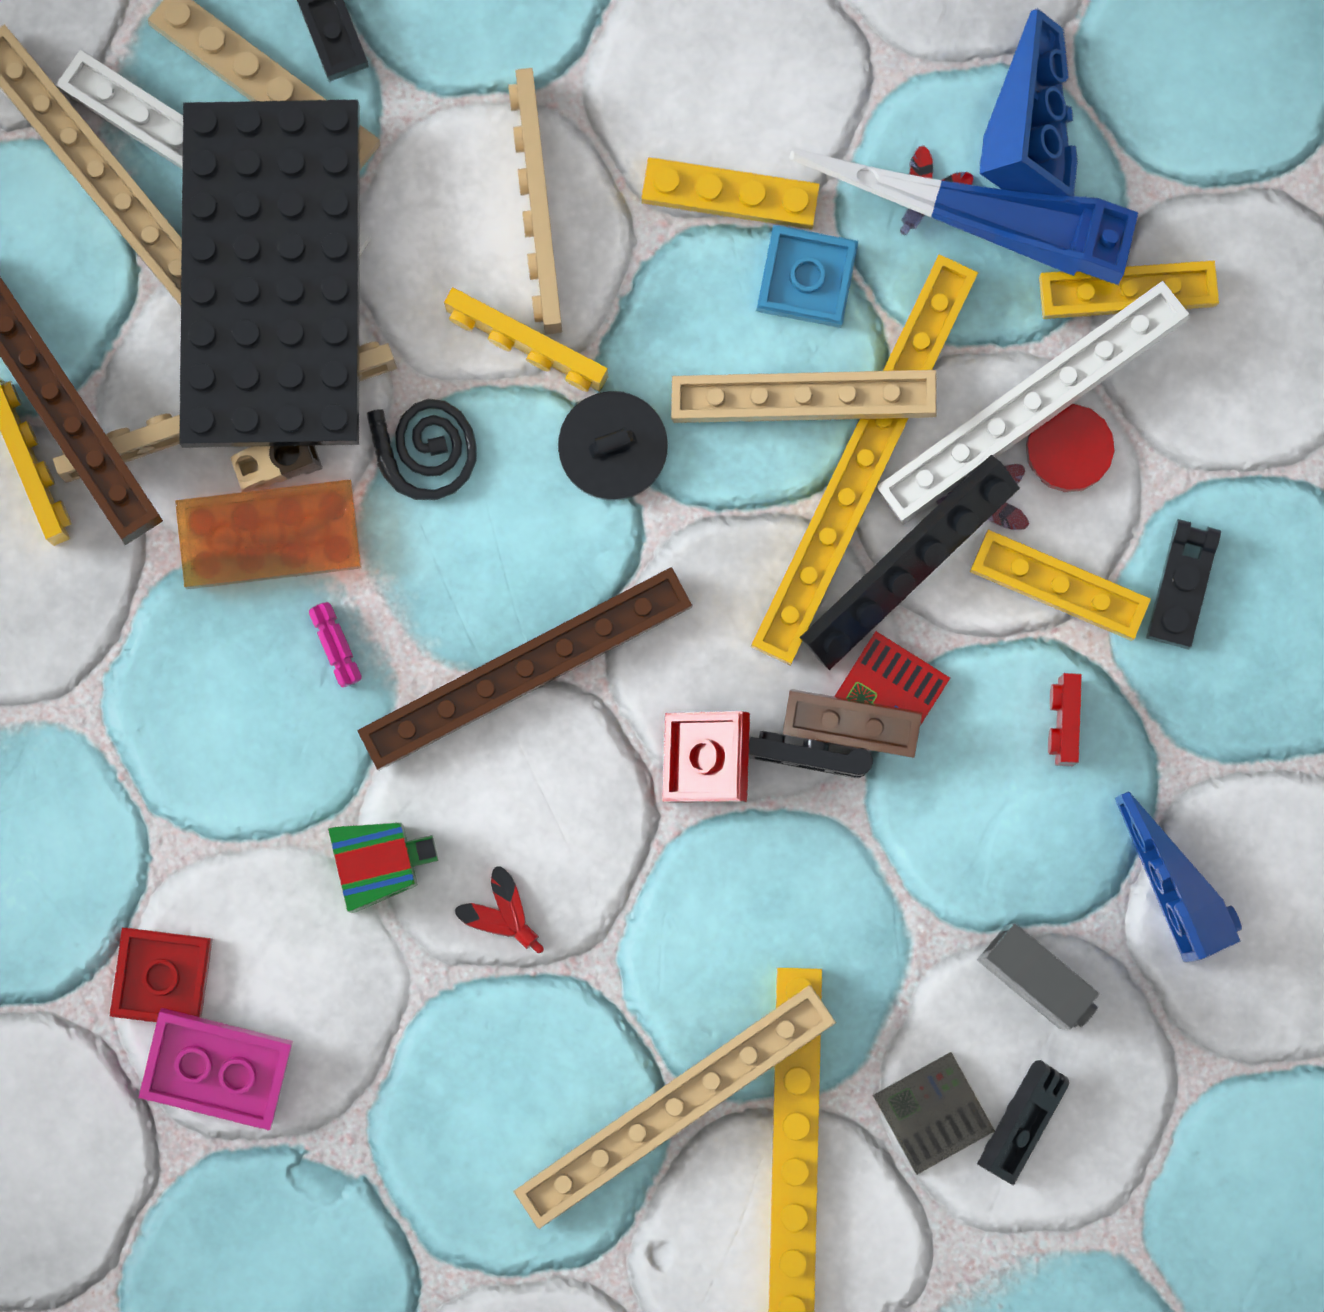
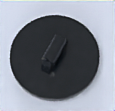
M607 391L585 398L569 412L560 429L558 452L564 472L578 489L598 499L618 501L642 493L659 477L667 458L668 440L662 420L648 403L629 393Z

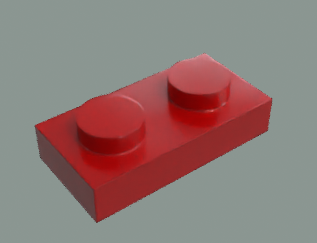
M1064 673L1058 678V684L1051 685L1050 710L1057 711V726L1049 730L1048 753L1049 755H1055V766L1073 767L1079 763L1082 674Z

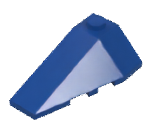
M1038 8L1031 10L984 133L979 174L1000 189L1074 196L1078 160L1076 146L1068 144L1066 123L1073 121L1072 107L1066 106L1062 83L1069 79L1064 28Z
M1130 792L1115 797V801L1183 962L1202 960L1240 942L1241 940L1237 932L1242 930V925L1232 905L1226 907L1222 897Z

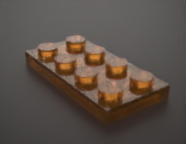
M351 479L175 500L183 580L186 589L362 569Z

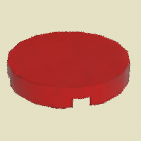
M1071 404L1028 435L1026 442L1027 462L1032 471L1035 472L1036 476L1046 486L1062 492L1083 491L1097 483L1110 468L1115 452L1113 434L1106 421L1092 409L1077 404Z

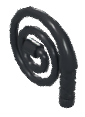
M426 399L414 403L401 416L395 431L397 453L400 460L410 470L424 476H441L452 469L461 456L462 440L458 429L448 419L436 415L422 418L412 429V442L415 449L424 454L431 453V456L448 452L445 436L427 439L428 443H423L421 439L423 430L428 426L436 425L442 427L449 434L452 442V451L447 461L439 466L427 467L418 464L407 451L405 432L408 423L420 411L438 409L454 417L463 430L467 445V461L460 475L451 484L435 490L417 488L408 483L401 475L390 444L391 441L389 432H387L384 410H373L366 414L370 425V432H372L377 462H379L377 463L379 470L398 493L414 500H438L456 493L469 480L476 463L477 445L473 428L463 413L446 401Z

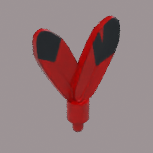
M501 866L495 867L492 871L491 886L499 910L468 903L456 907V916L469 927L496 935L514 937L526 949L531 947L535 952L542 953L544 947L537 941L539 936L525 924L523 907L512 876Z

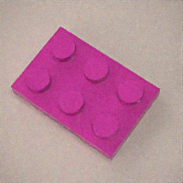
M162 1008L159 1011L138 1098L270 1131L293 1041Z

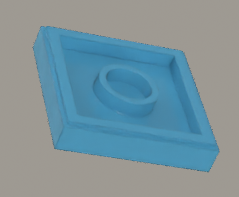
M773 224L756 312L842 328L859 241Z

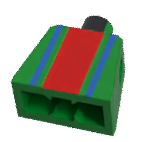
M402 823L328 828L347 912L350 913L361 911L416 887L418 884L414 867L439 861L433 835L407 841L405 828Z

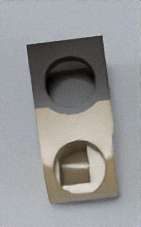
M315 445L249 447L230 458L243 493L257 491L276 482H282L303 473L307 475L323 469Z

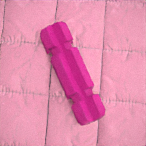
M329 602L314 606L309 610V615L314 627L320 630L317 634L330 665L336 668L333 672L338 684L341 687H348L361 680L362 676L357 664L351 661V658H353L352 652L339 623H335L337 617L332 605Z

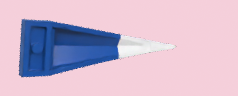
M800 149L791 150L789 158L795 162L1072 276L1075 275L1076 271L1119 285L1124 275L1139 212L1100 198L1021 192L948 182L874 168Z

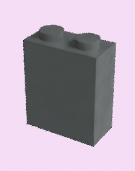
M1016 923L1004 926L977 959L978 962L1059 1029L1083 1027L1098 1009V1006L1093 1001L1100 993Z

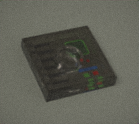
M948 1052L872 1095L916 1175L995 1132L952 1052Z

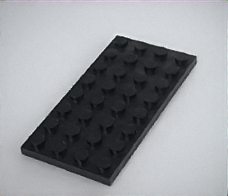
M358 99L183 103L179 444L182 448L359 445L360 104Z

